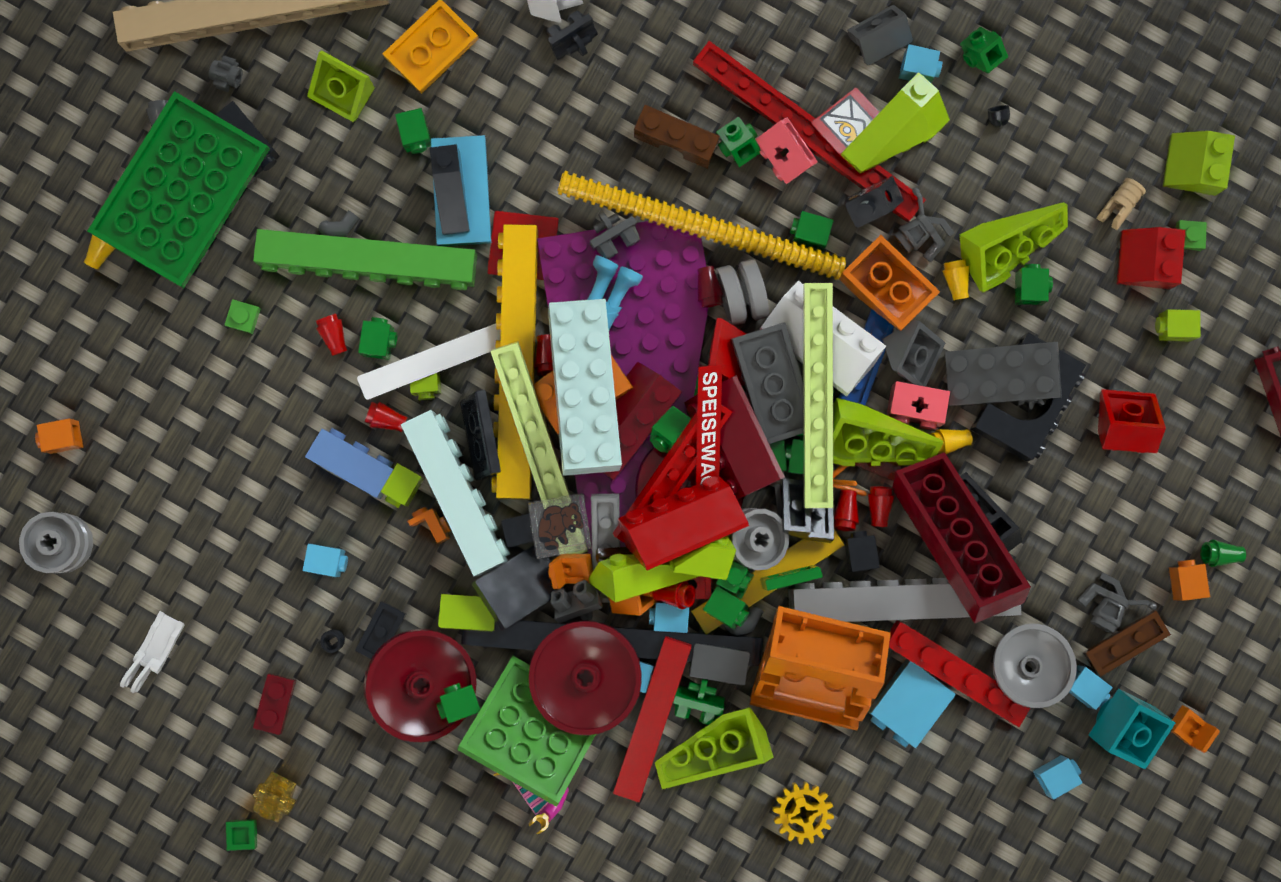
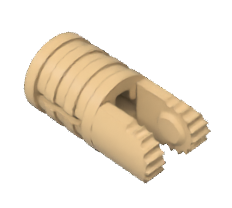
M1125 178L1123 184L1120 185L1096 219L1104 222L1113 210L1117 209L1119 213L1114 218L1111 227L1118 230L1131 213L1132 208L1135 207L1141 196L1145 194V188L1137 181Z

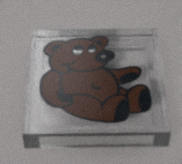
M582 493L528 503L537 559L592 549L584 495Z

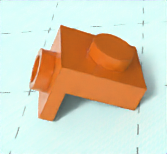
M423 507L413 512V518L408 520L409 525L412 527L426 521L436 542L439 544L450 539L447 534L451 531L449 524L444 516L439 518L435 509L428 510L427 507Z
M560 554L550 562L548 574L552 581L553 589H560L565 584H576L583 580L589 583V577L593 572L591 555Z
M1183 705L1172 719L1176 724L1171 732L1186 744L1203 753L1207 752L1220 732L1215 726L1205 722L1191 709Z

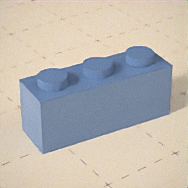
M331 428L329 432L321 429L305 457L370 495L381 499L384 495L381 490L393 471V468H391L393 462L381 455H378L377 459L367 454L370 449L357 441L353 445L344 441L346 435L334 428Z

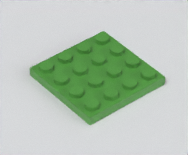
M512 656L457 750L557 807L596 734H571L558 729L548 722L537 709L529 688L530 665Z

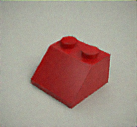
M1163 227L1122 230L1117 284L1172 289L1180 285L1182 281L1186 230Z
M717 318L708 366L722 364V382L737 376L741 386H744L731 339L746 333L724 319Z
M1101 389L1098 434L1102 449L1157 453L1166 427L1156 394Z

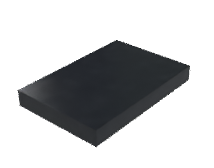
M486 390L476 391L461 400L460 405L474 479L477 481L501 472Z
M539 542L472 583L501 631L550 601L552 591L558 590L553 589L552 581L548 574L551 560ZM565 584L561 587V589L565 591L568 589V587Z

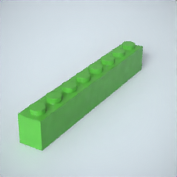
M257 229L253 261L261 267V270L268 272H278V268L288 269L289 273L304 275L305 271H313L315 275L321 277H332V273L343 274V278L350 280H359V276L370 277L369 280L374 282H386V279H397L396 283L403 285H413V281L424 282V286L438 288L440 284H449L452 289L467 290V286L474 287L478 255L473 249Z

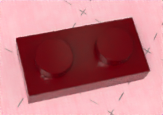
M271 673L267 674L253 725L254 729L277 735L282 734L296 680Z

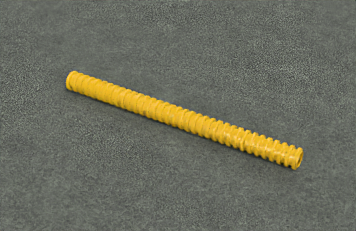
M568 171L562 173L557 190L558 195L565 193L568 198L570 196H574L575 200L581 198L584 203L591 201V205L597 203L601 208L607 206V209L610 211L613 208L616 209L617 213L623 211L624 215L629 213L634 218L639 216L640 220L643 221L646 218L649 219V223L655 221L659 226L661 223L665 224L666 228L672 226L675 231L677 229H681L682 233L688 231L689 235L697 234L698 238L704 236L705 240L708 241L711 238L714 243L720 241L724 246L727 243L730 244V248L736 246L740 251L742 249H746L747 253L753 251L756 256L758 254H762L763 258L769 256L770 260L778 259L779 263L785 261L786 265L789 266L792 263L795 268L801 266L802 270L805 271L808 268L812 273L818 271V275H823L824 273L828 278L834 276L835 280H839L842 272L845 270L846 260L843 256L837 258L836 254L831 256L827 251L821 253L820 249L814 251L811 246L805 248L804 244L798 246L795 241L789 243L788 239L782 241L781 237L773 238L772 234L766 236L762 231L759 234L756 229L750 231L746 226L740 228V224L734 226L730 221L724 223V219L717 221L714 216L712 218H708L707 214L701 216L700 212L692 213L691 209L685 211L682 206L675 208V204L669 206L665 201L659 203V199L653 201L649 196L643 198V195L640 193L638 196L634 195L633 191L627 193L626 189L621 191L618 190L617 186L611 188L609 187L610 184L607 183L604 186L601 185V181L595 183L591 178L588 181L585 180V176H581V178L576 177L577 174L575 173L573 175H569Z

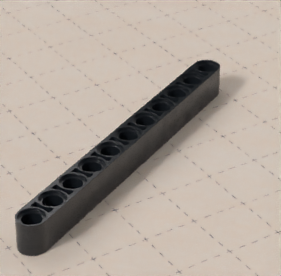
M519 620L501 631L495 621L494 631L462 630L461 645L536 650L550 633L567 623ZM612 627L631 643L638 658L658 659L664 638L667 636L692 644L687 659L692 662L694 645L696 643L748 651L750 653L748 666H760L762 660L764 638Z

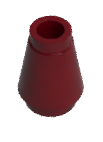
M707 266L697 269L698 302H701L702 308L722 305V298L725 295L714 267Z

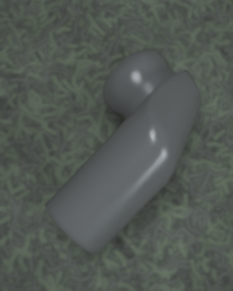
M348 210L341 221H322L318 229L322 235L346 237L359 220V217Z
M752 605L748 611V618L741 627L737 625L736 629L733 630L725 625V630L736 637L751 633L764 611Z

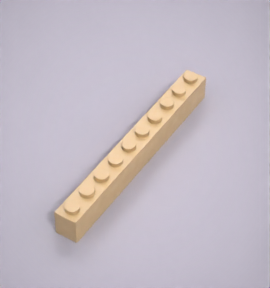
M152 1L147 6L142 7L125 6L120 11H114L113 17L118 44L127 52L388 5L389 1Z

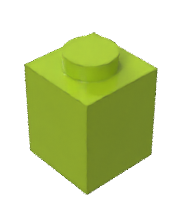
M1168 309L1160 313L1155 322L1156 333H1159V341H1193L1200 338V310Z
M440 372L410 383L411 394L418 396V400L435 399V394H441Z
M397 463L381 492L387 495L385 501L399 508L402 504L408 507L425 478Z

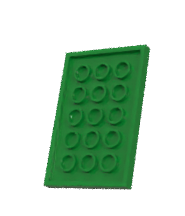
M174 91L87 231L178 286L185 288L270 148Z

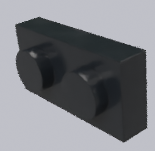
M381 601L355 651L372 659L376 651L386 641L396 636L407 613Z

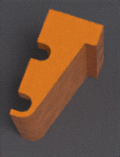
M778 606L774 616L773 627L754 681L749 705L857 731L859 721H863L871 707L872 699L877 697L884 685L890 632Z

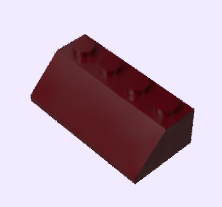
M639 362L634 365L626 376L633 388L616 400L622 466L619 471L602 472L613 482L651 435L652 427L675 404L682 394V391L660 374Z
M737 376L723 381L721 404L729 408L732 414L721 428L719 476L731 487L736 499H740L785 476ZM698 394L684 402L687 414L691 419L697 412Z

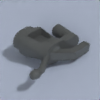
M915 187L912 189V192L918 198L919 215L916 219L900 226L899 231L894 234V237L903 250L909 254L913 250L917 251L930 236L933 243L923 257L932 262L945 246V242L939 236L932 223L940 224L949 237L954 234V231L945 219L924 215L923 197L920 190Z
M1102 573L1099 579L1112 585L1116 593L1091 583L1077 599L1080 605L1086 607L1096 595L1103 598L1093 610V617L1090 623L1111 634H1114L1116 628L1121 626L1124 611L1128 605H1147L1150 609L1157 608L1156 603L1148 600H1127L1120 581L1105 573Z

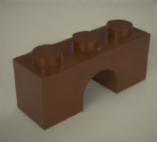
M644 105L634 128V138L657 148L660 145L671 147L679 151L683 155V159L707 169L720 136L647 105Z

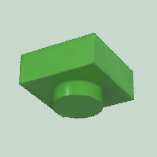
M1185 220L1176 222V229L1186 230L1184 250L1202 251L1206 249L1207 222Z
M232 299L225 326L253 334L261 308Z

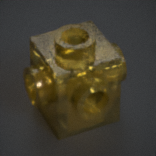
M271 772L264 784L260 783L253 794V798L256 799L253 811L265 819H271L278 823L283 814L289 815L294 807L296 799L293 798V794L297 784Z

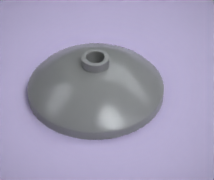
M1041 624L1018 626L1007 632L996 646L993 655V672L996 682L1010 700L1021 706L1044 708L1058 703L1069 693L1076 678V659L1070 644L1059 632ZM1027 662L1031 663L1033 667L1031 672L1025 669Z

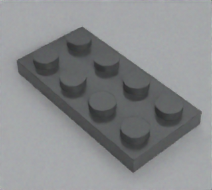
M785 322L732 338V346L750 405L768 443L771 444L804 433L803 380Z
M1058 342L945 352L948 391H950L949 406L1062 398Z

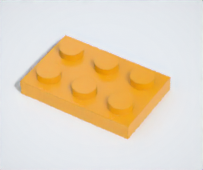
M438 0L382 54L422 94L479 38L443 0Z

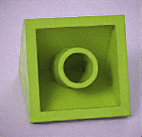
M321 50L318 53L307 97L344 118L355 122L375 87L369 76Z

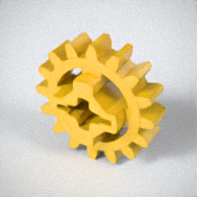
M804 781L802 788H799L794 782L792 783V791L784 787L783 792L785 796L783 798L776 796L775 799L780 803V806H775L772 810L779 814V816L773 820L775 824L782 823L778 830L781 834L788 831L787 839L789 841H792L796 836L799 844H803L804 838H808L812 844L814 843L813 836L816 834L821 839L824 837L821 832L823 828L831 829L826 821L827 819H834V815L827 811L833 807V804L831 802H824L828 795L826 792L818 794L819 786L816 784L812 789H809L808 782ZM803 794L814 797L818 802L810 803L806 801ZM793 798L794 802L791 808L785 810L788 802ZM801 807H805L809 811L806 813L807 818L802 819L800 815H796L800 813ZM821 815L818 824L813 828L814 820L817 816ZM797 823L802 827L803 831L795 830L788 824Z

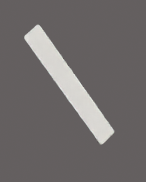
M496 324L490 325L357 377L358 383L365 399H371L491 352L492 349H495L496 340H501V330L496 329Z

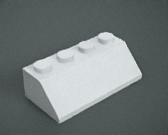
M797 281L782 297L760 330L785 322L795 357L803 363V284ZM833 307V387L847 397L876 364L886 345Z

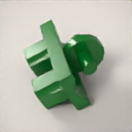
M701 679L700 684L690 682L688 687L679 685L673 701L675 704L674 715L686 719L689 718L691 708L700 710L699 721L709 725L718 718V715L722 716L725 697L715 695L717 689L707 686L708 679Z

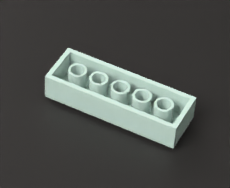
M606 299L549 303L548 318L563 476L619 471L622 461Z
M429 410L402 423L401 426L473 576H481L507 562L506 556L510 555L504 540H498L494 531L498 530V527L492 515H486L482 508L486 505V502L480 490L473 489L470 483L474 481V477L469 467L461 464L459 457L463 455L456 441L449 439L447 435L451 430L444 416L442 417L441 414L437 415L432 410Z

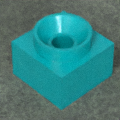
M1118 688L1113 698L1106 701L1100 708L1096 724L1089 733V736L1109 753L1146 769L1176 722L1155 706Z

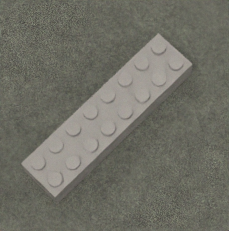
M932 578V584H927V579H905V585H899L898 580H877V586H871L870 581H850V587H843L842 582H822V588H815L814 583L795 584V589H788L790 609L844 622L970 617L947 578ZM1021 605L994 616L1021 615Z

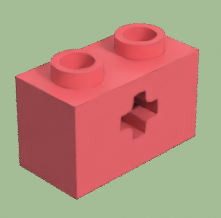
M788 117L779 121L755 139L759 144L760 154L765 159L768 158L773 164L772 170L775 176L780 181L784 180L786 184L818 163ZM784 148H787L789 152L783 157L781 152Z
M896 381L891 386L887 416L909 425V422L919 423L922 429L936 430V427H941L945 424L950 391ZM915 402H919V407L923 408L919 413L916 412V407L912 406Z

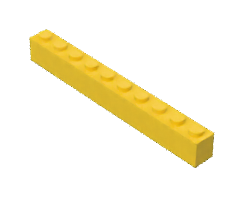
M504 225L503 233L498 235V248L503 249V259H498L497 268L498 276H502V286H497V303H502L501 313L496 314V329L501 330V340H496L495 348L518 341L534 385L538 229L537 225ZM495 367V384H499V395H494V411H499L498 422L493 423L494 437L498 438L497 453L501 472L497 476H492V493H496V498L531 500L532 472Z

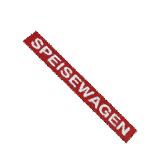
M722 364L698 367L696 486L702 484L703 480L708 477H719Z

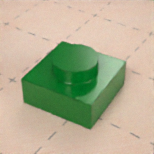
M257 819L230 820L226 822L227 851L257 848Z

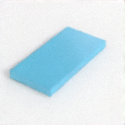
M485 135L431 139V147L454 144L458 146L461 155L470 232L442 234L434 186L437 246L492 243Z

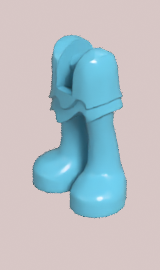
M595 256L593 266L597 271V278L587 300L603 299L619 267L616 263L604 257ZM621 266L615 285L606 302L608 330H610L614 320L619 316L618 313L622 309L619 305L630 287L639 285L643 278L641 274Z

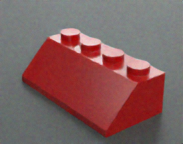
M720 476L708 477L700 485L683 488L674 495L657 499L648 506L631 510L626 515L618 518L626 547L647 571L749 526L748 520L731 487Z

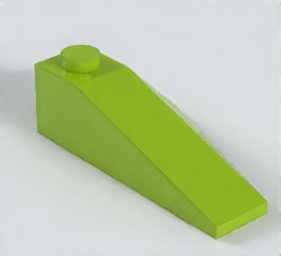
M918 72L841 153V156L859 173H862L901 152L904 153L922 142L925 143L931 140L950 120L939 90Z
M1063 202L982 223L959 234L961 258L966 260V266L969 265V273L979 291L983 293L1005 282L1011 277V270L1020 263L1025 265L1030 260L1029 255L1038 247L1044 248L1068 227L1067 204Z
M836 398L833 404L834 464L855 466V463H871V466H880L881 462H897L898 465H913L936 456L943 445L941 439L865 405Z
M615 554L610 556V559L598 563L589 577V583L616 603L700 576L675 573L669 562L647 571L634 555Z
M748 707L723 714L691 738L655 762L661 787L666 789L763 764L774 757L766 730L752 709Z

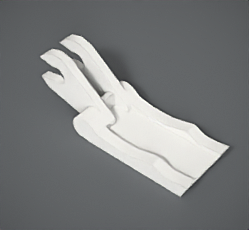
M159 611L143 644L133 658L134 663L122 678L120 686L123 688L124 686L127 687L140 666L145 668L134 681L130 691L132 693L140 690L151 671L158 674L184 628V623Z

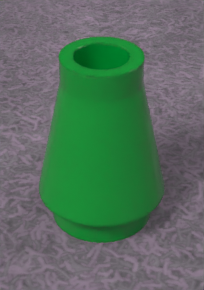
M1212 539L1209 542L1203 543L1201 559L1203 563L1211 567L1243 563L1246 559V550L1243 546H1235Z

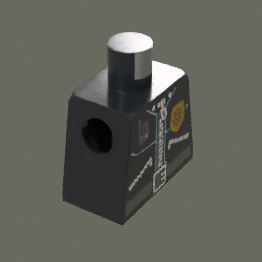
M890 176L847 197L844 204L854 225L858 228L892 212L904 201V198L893 176ZM885 191L888 193L890 201L887 200Z

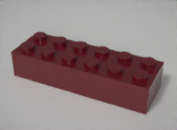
M946 453L938 454L897 470L892 490L974 624L1025 603L1031 588L1030 584Z

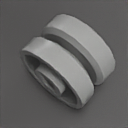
M754 259L740 262L738 267L739 279L736 271L730 265L716 268V275L725 295L722 298L723 307L730 324L733 326L745 324L747 319L746 307L750 316L755 321L769 317L765 284Z
M741 508L748 520L749 526L728 535L736 549L733 561L752 570H767L777 565L785 556L789 545V534L783 532L782 519L776 513L767 509Z
M59 512L40 513L31 518L23 527L19 538L20 553L24 561L34 570L43 573L73 572L82 567L91 555L93 548L92 532L87 523L78 516Z

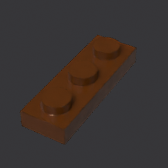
M1151 611L1084 651L1083 654L1095 674L1101 677L1171 634L1157 611Z

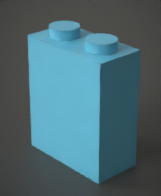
M906 659L871 705L868 713L873 717L870 721L883 731L886 727L895 733L892 738L905 748L908 744L916 748L956 694L921 667Z

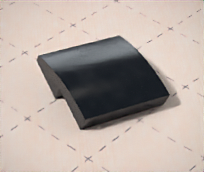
M783 478L781 480L783 532L802 539L831 543L834 540L833 508H804V480Z

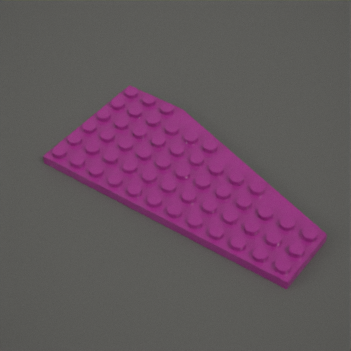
M648 221L638 222L635 228L640 241L627 248L620 236L612 240V243L618 254L608 259L619 267L603 296L606 302L613 290L621 266L643 276L639 285L629 288L619 305L622 309L609 330L611 355L625 376L639 362L660 374L682 391V394L673 406L688 416L684 402L694 397L708 308H702L701 302H698L697 269L706 267L702 238H698L697 234L691 236L688 231L682 233L681 229L675 231L672 226L666 228L665 224L662 223L659 226L655 221L652 223ZM606 229L599 233H596L595 230H588L537 239L548 308L549 303L588 299L597 278V271L593 266V261L596 255L601 256L597 250H592L589 245L590 240L606 232ZM651 435L614 482L603 473L575 475L582 522L584 524L585 542L588 549L587 554L591 555V560V494H619L620 517L624 516L636 500L635 483L640 464L647 453L654 447L650 441ZM620 541V547H626L625 543Z

